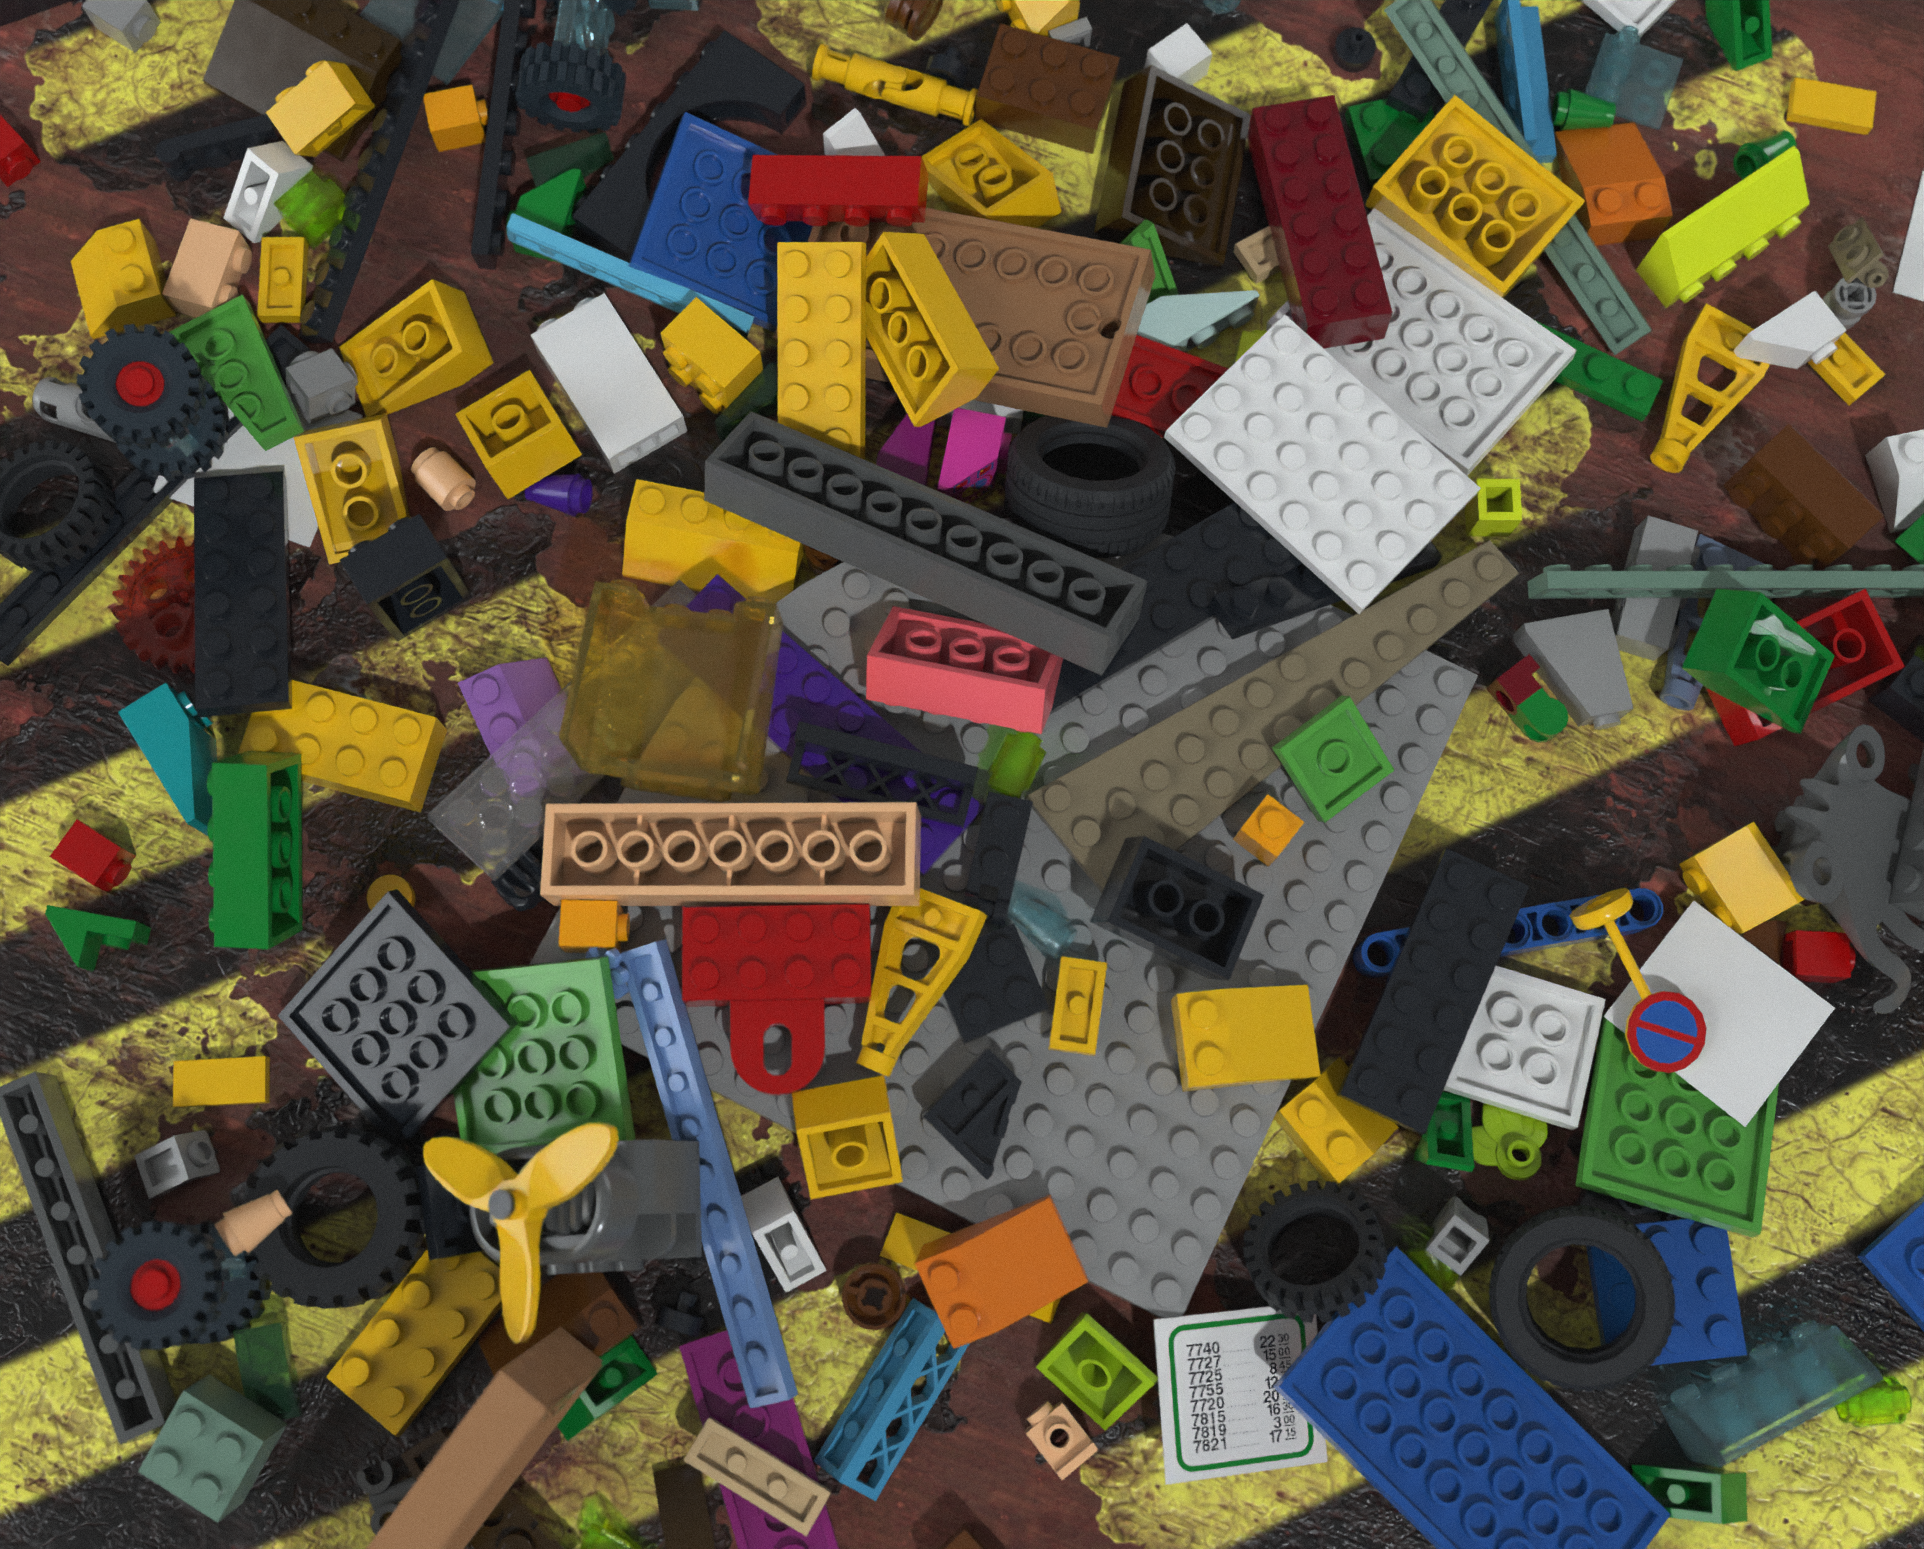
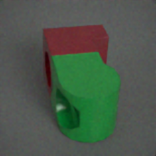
M1528 654L1499 676L1486 689L1525 736L1532 741L1542 743L1553 739L1566 727L1568 711L1559 700L1550 698L1532 676L1540 666Z

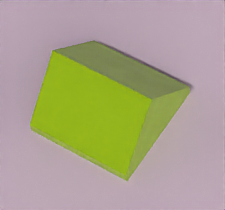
M1081 1312L1036 1366L1044 1376L1105 1431L1158 1380V1377L1085 1312Z

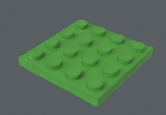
M608 956L471 970L515 1018L518 1024L453 1093L460 1139L477 1144L493 1154H498L500 1151L514 1147L550 1144L561 1135L587 1123H607L615 1126L617 1129L618 1141L636 1140Z
M1602 1015L1575 1186L1752 1238L1760 1235L1779 1083L1746 1127H1744L1675 1072L1652 1071L1640 1064L1629 1051L1625 1033Z

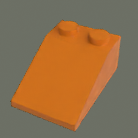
M1631 122L1615 124L1611 128L1602 127L1554 132L1562 182L1585 200L1584 204L1575 214L1596 246L1657 238L1673 217L1665 177L1636 124Z
M1051 1194L924 1244L914 1263L953 1349L1004 1329L1088 1283L1089 1280Z

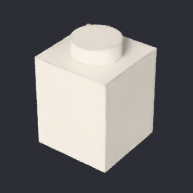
M1186 23L1148 49L1145 68L1152 65L1193 85L1208 74L1212 52Z

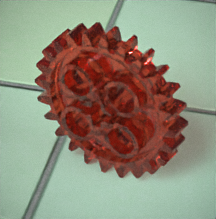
M177 536L175 548L169 549L167 544L161 540L159 541L160 553L154 555L145 548L142 550L146 559L143 564L132 560L128 562L135 573L133 576L119 575L118 579L126 590L113 591L112 595L121 605L111 608V612L117 620H121L114 626L121 636H125L123 642L130 651L136 649L135 654L142 662L151 658V663L157 670H160L168 661V665L174 674H178L183 663H187L192 673L195 674V583H192L194 580V540L191 546H187L183 538ZM167 589L162 597L150 599L155 591ZM189 601L190 605L185 608L184 604ZM182 626L176 635L165 636V633L171 627Z

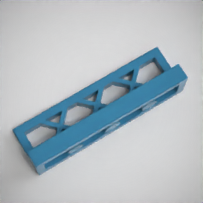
M1501 0L1494 15L1505 110L1540 162L1552 163L1557 152L1538 6L1521 7L1520 0Z
M912 1298L814 1459V1462L838 1482L876 1501L970 1343L955 1349L950 1344L944 1354L936 1357V1346L945 1333L944 1327L935 1311ZM926 1375L927 1384L921 1394L911 1398V1387L917 1378ZM901 1416L902 1426L896 1435L886 1439V1429L890 1422ZM877 1457V1467L868 1482L865 1483L859 1480L857 1477L866 1462Z

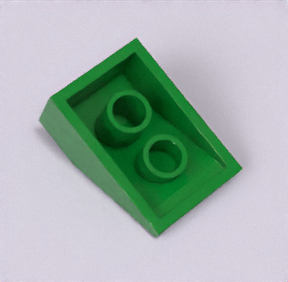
M1717 589L1688 651L1682 669L1707 689L1792 733L1801 734L1835 655L1761 592Z

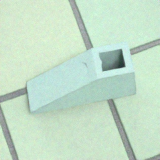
M1256 290L1161 296L1146 305L1137 335L1185 353L1196 346L1200 350L1212 344L1219 337L1221 331L1230 326L1233 329H1237L1250 321L1254 316V310L1260 295Z

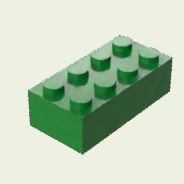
M247 751L212 762V769L207 777V790L209 795L212 796L213 813L208 821L207 828L209 840L213 842V861L209 866L208 881L214 891V906L209 914V928L214 933V947L270 949L303 931L301 753Z

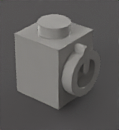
M332 348L322 353H317L316 351L302 353L286 367L287 391L293 404L309 425L331 415H340L355 405V386L358 385L356 373L348 362L340 360Z

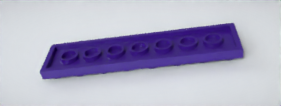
M718 574L656 637L662 647L791 760L796 747L794 737L799 721L921 752ZM805 751L801 769L811 778L817 779L832 770L823 755ZM832 758L837 767L846 762ZM857 764L841 773L850 788L862 790L876 782L866 766ZM877 770L881 778L890 774L889 772ZM836 776L827 781L841 785ZM899 776L885 784L892 797L905 802L920 793L912 778ZM921 781L925 789H928L931 786L935 785L932 783ZM944 787L930 795L939 811L957 815L963 791ZM878 788L877 790L871 792L873 794L885 796L881 788ZM831 795L839 803H862ZM971 798L964 828L921 818L920 874L923 877L984 811V806L975 798ZM924 799L916 803L917 805L929 808Z

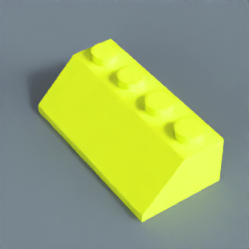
M1795 146L1791 147L1661 234L1637 267L1636 272L1665 308L1679 299L1684 304L1689 302L1705 288L1703 283L1711 278L1716 282L1720 281L1737 267L1735 263L1743 256L1751 260L1769 245L1767 240L1776 234L1782 239L1801 224L1798 217L1810 203L1798 149Z

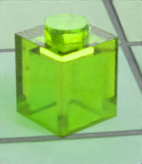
M310 171L273 204L284 222L299 237H305L309 246L314 250L340 224L345 211L343 205L345 195L331 179L328 178L323 182L313 171Z

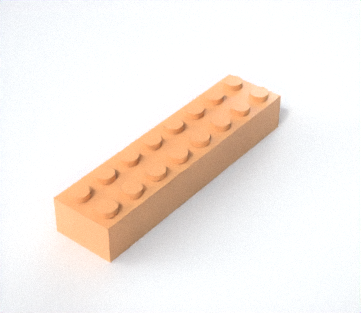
M916 802L546 804L540 895L554 906H561V900L618 901L621 906L832 904L919 906L921 814Z

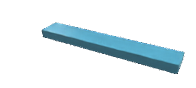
M514 213L511 214L506 226L509 241L677 313H681L697 297L741 336L747 339L754 316L686 287L629 267V263Z

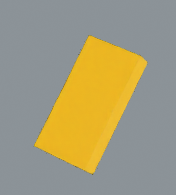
M1796 77L1790 85L1786 121L1867 135L1873 128L1876 91Z
M257 1056L173 1062V1107L270 1103V1057Z

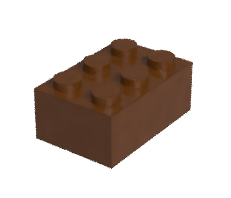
M1000 23L976 96L975 121L982 119L992 126L1093 154L1115 86L1120 57Z
M1789 423L1723 485L1729 492L1733 502L1739 507L1747 509L1760 522L1762 530L1768 536L1777 539L1791 552L1793 560L1798 565H1813V571L1823 570L1848 551L1885 516Z

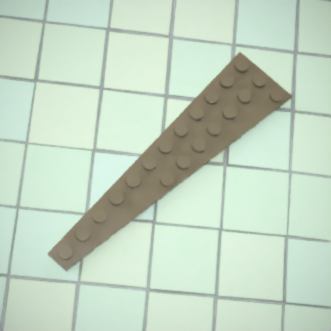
M1489 540L1364 609L1360 614L1353 615L1025 796V800L1033 802L1032 809L1102 893L1125 838L1146 836L1174 851L1180 849L1283 766L1272 749L1273 746L1342 695L1350 696L1355 706L1360 704L1515 579L1519 572Z

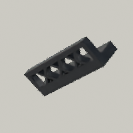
M799 721L794 737L796 747L786 779L788 784L862 803L904 802L894 799L885 785L899 776L912 778L920 791L919 794L905 802L918 803L924 799L929 806L928 808L917 805L921 818L964 828L977 779L978 767ZM805 751L823 755L832 769L817 779L799 774ZM832 758L846 762L837 767ZM857 764L866 766L876 782L862 790L850 788L841 773ZM877 770L889 772L890 774L881 778ZM836 776L841 785L827 781ZM921 781L932 783L935 785L931 786L928 789H925ZM944 787L963 791L957 815L939 811L930 795ZM878 788H881L885 796L873 794L871 792L877 790Z

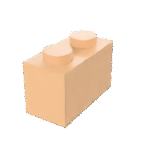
M190 218L164 287L163 297L175 312L196 318L238 297L237 287L241 276L248 272L251 265V248L238 230Z

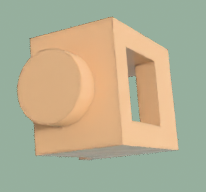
M1046 1401L1027 1417L1031 1425L1024 1432L1061 1480H1064L1099 1450L1061 1401L1054 1406L1049 1401ZM1058 1428L1064 1429L1068 1435L1067 1442L1062 1446H1054L1050 1441L1051 1433Z

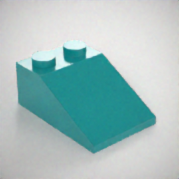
M164 683L118 711L185 822L208 836V821L213 813L212 796L209 795L207 790V777L212 769V762L218 761L216 739L208 728L214 722L211 716H198L195 710V702L185 690L179 693L170 685Z

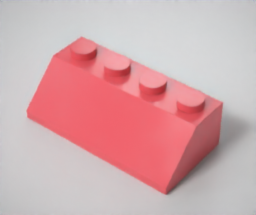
M893 606L867 654L866 699L882 702L889 706H902L927 711L934 715L942 714L971 720L975 723H987L1012 728L1019 732L1042 734L1052 710L1063 658L984 623Z

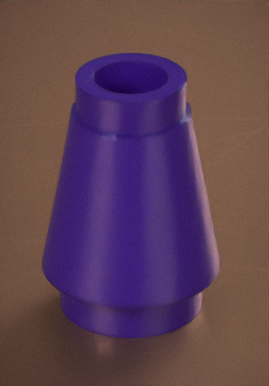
M579 473L548 475L525 489V498L528 501H534L571 516H576L578 513H587L593 496L591 481L583 479Z

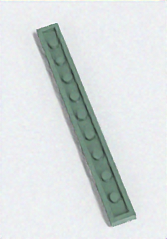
M1396 0L1384 9L1446 104L1456 95L1542 165L1432 0ZM1574 214L1544 251L1613 354L1617 355L1653 331V329L1576 214Z
M1557 564L1544 567L1543 573L1527 581L1529 599L1713 598L1717 589L1761 592L1767 598H1842L1865 588L1870 598H1924V564L1903 568L1902 571H1892L1891 565L1887 564L1869 566L1864 568V571H1853L1852 565L1848 564L1830 566L1825 568V571H1813V565L1809 564L1790 566L1785 571H1774L1773 565L1769 564L1750 566L1746 568V571H1734L1733 565L1730 564L1710 566L1706 568V571H1693V565L1689 564L1670 566L1666 568V571H1653V566L1649 564L1629 566L1625 568V571H1612V566L1608 564L1588 566L1584 568V571H1571L1570 565Z

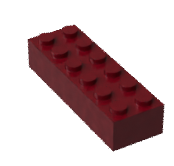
M1335 95L1252 108L1247 139L1268 223L1271 228V235L1293 322L1322 348L1384 339L1393 312Z

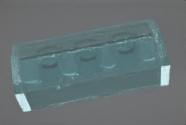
M1810 1320L1789 1330L1791 1338L1777 1345L1775 1341H1771L1754 1348L1749 1352L1752 1359L1737 1366L1735 1362L1713 1370L1710 1373L1712 1380L1697 1388L1696 1384H1689L1677 1389L1670 1394L1672 1402L1660 1407L1688 1460L1720 1468L1883 1380L1880 1371L1836 1325L1816 1324L1814 1320Z

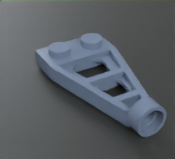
M1699 534L1696 538L1695 546L1700 548V552L1693 571H1706L1707 567L1722 564L1733 565L1734 571H1746V568L1750 566L1764 564L1702 534ZM1688 598L1684 608L1677 612L1675 625L1680 627L1679 635L1673 649L1668 651L1664 686L1659 696L1665 704L1686 711L1694 708L1700 690L1704 686L1682 669V665L1687 657L1684 653L1688 633L1690 629L1698 632L1703 618L1699 617L1697 613L1698 598Z

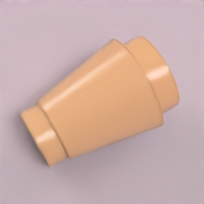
M276 1190L271 1194L224 1212V1218L214 1225L234 1256H237L244 1250L250 1253L293 1212L281 1193Z

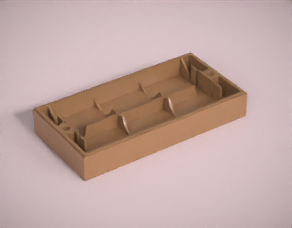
M926 208L925 223H912L908 227H895L887 222H870L869 225L864 227L851 226L845 222H828L824 226H813L808 242L866 243V256L883 232L924 234L999 367V370L986 387L973 400L1108 427L1156 275L1151 249ZM777 326V328H776V331H775V334H774V337H773V339H774V341L776 342L777 346H778V326ZM866 337V378L891 383Z
M559 1327L502 1368L366 1549H464L602 1367L601 1363L603 1361L562 1327Z

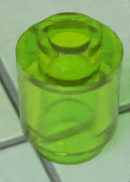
M1017 731L1015 735L1006 733L987 771L990 777L986 784L1006 796L1020 798L1023 791L1028 792L1047 753L1040 747L1042 740L1029 732Z
M1894 1376L1846 1380L1844 1385H1838L1834 1389V1406L1840 1421L1844 1424L1851 1423L1856 1428L1902 1424L1905 1422L1907 1414L1911 1412L1912 1401L1907 1387L1901 1385Z

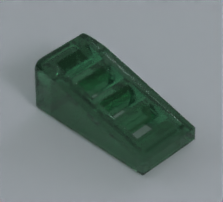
M602 132L530 156L526 161L535 186L538 187L572 168L581 170L583 178H586L614 158L607 134Z
M769 363L715 420L717 435L721 441H724L751 411L766 418L778 411V366L775 363Z

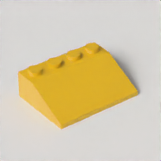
M1454 95L1373 186L1365 206L1370 210L1377 209L1504 298L1584 204L1585 200Z

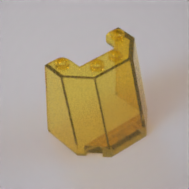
M621 579L612 580L610 583L595 581L559 733L560 741L578 767L591 774L621 777L622 786L637 791L718 802L731 800L733 792L746 795L758 794L762 780L783 630V620L777 604H773L770 600L763 597L749 596L745 601L735 604L733 614L720 609H712L708 613L696 612L679 604H666L664 608L649 606L645 596L638 591L637 585Z

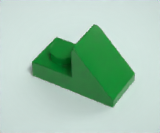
M47 905L45 912L46 917L74 963L78 967L91 972L95 969L101 944L129 950L131 942L147 945L151 927L137 921Z
M1442 1092L1425 1134L1421 1136L1414 1154L1415 1160L1433 1166L1468 1172L1473 1171L1474 1153L1470 1098L1454 1093Z

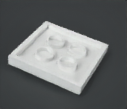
M1496 966L1444 1087V1091L1569 1130L1578 1128L1606 999Z

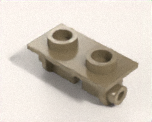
M1863 217L1853 225H1848L1841 229L1835 236L1834 241L1828 245L1848 284L1858 278L1865 286L1878 288L1888 279V270L1879 260L1884 253Z

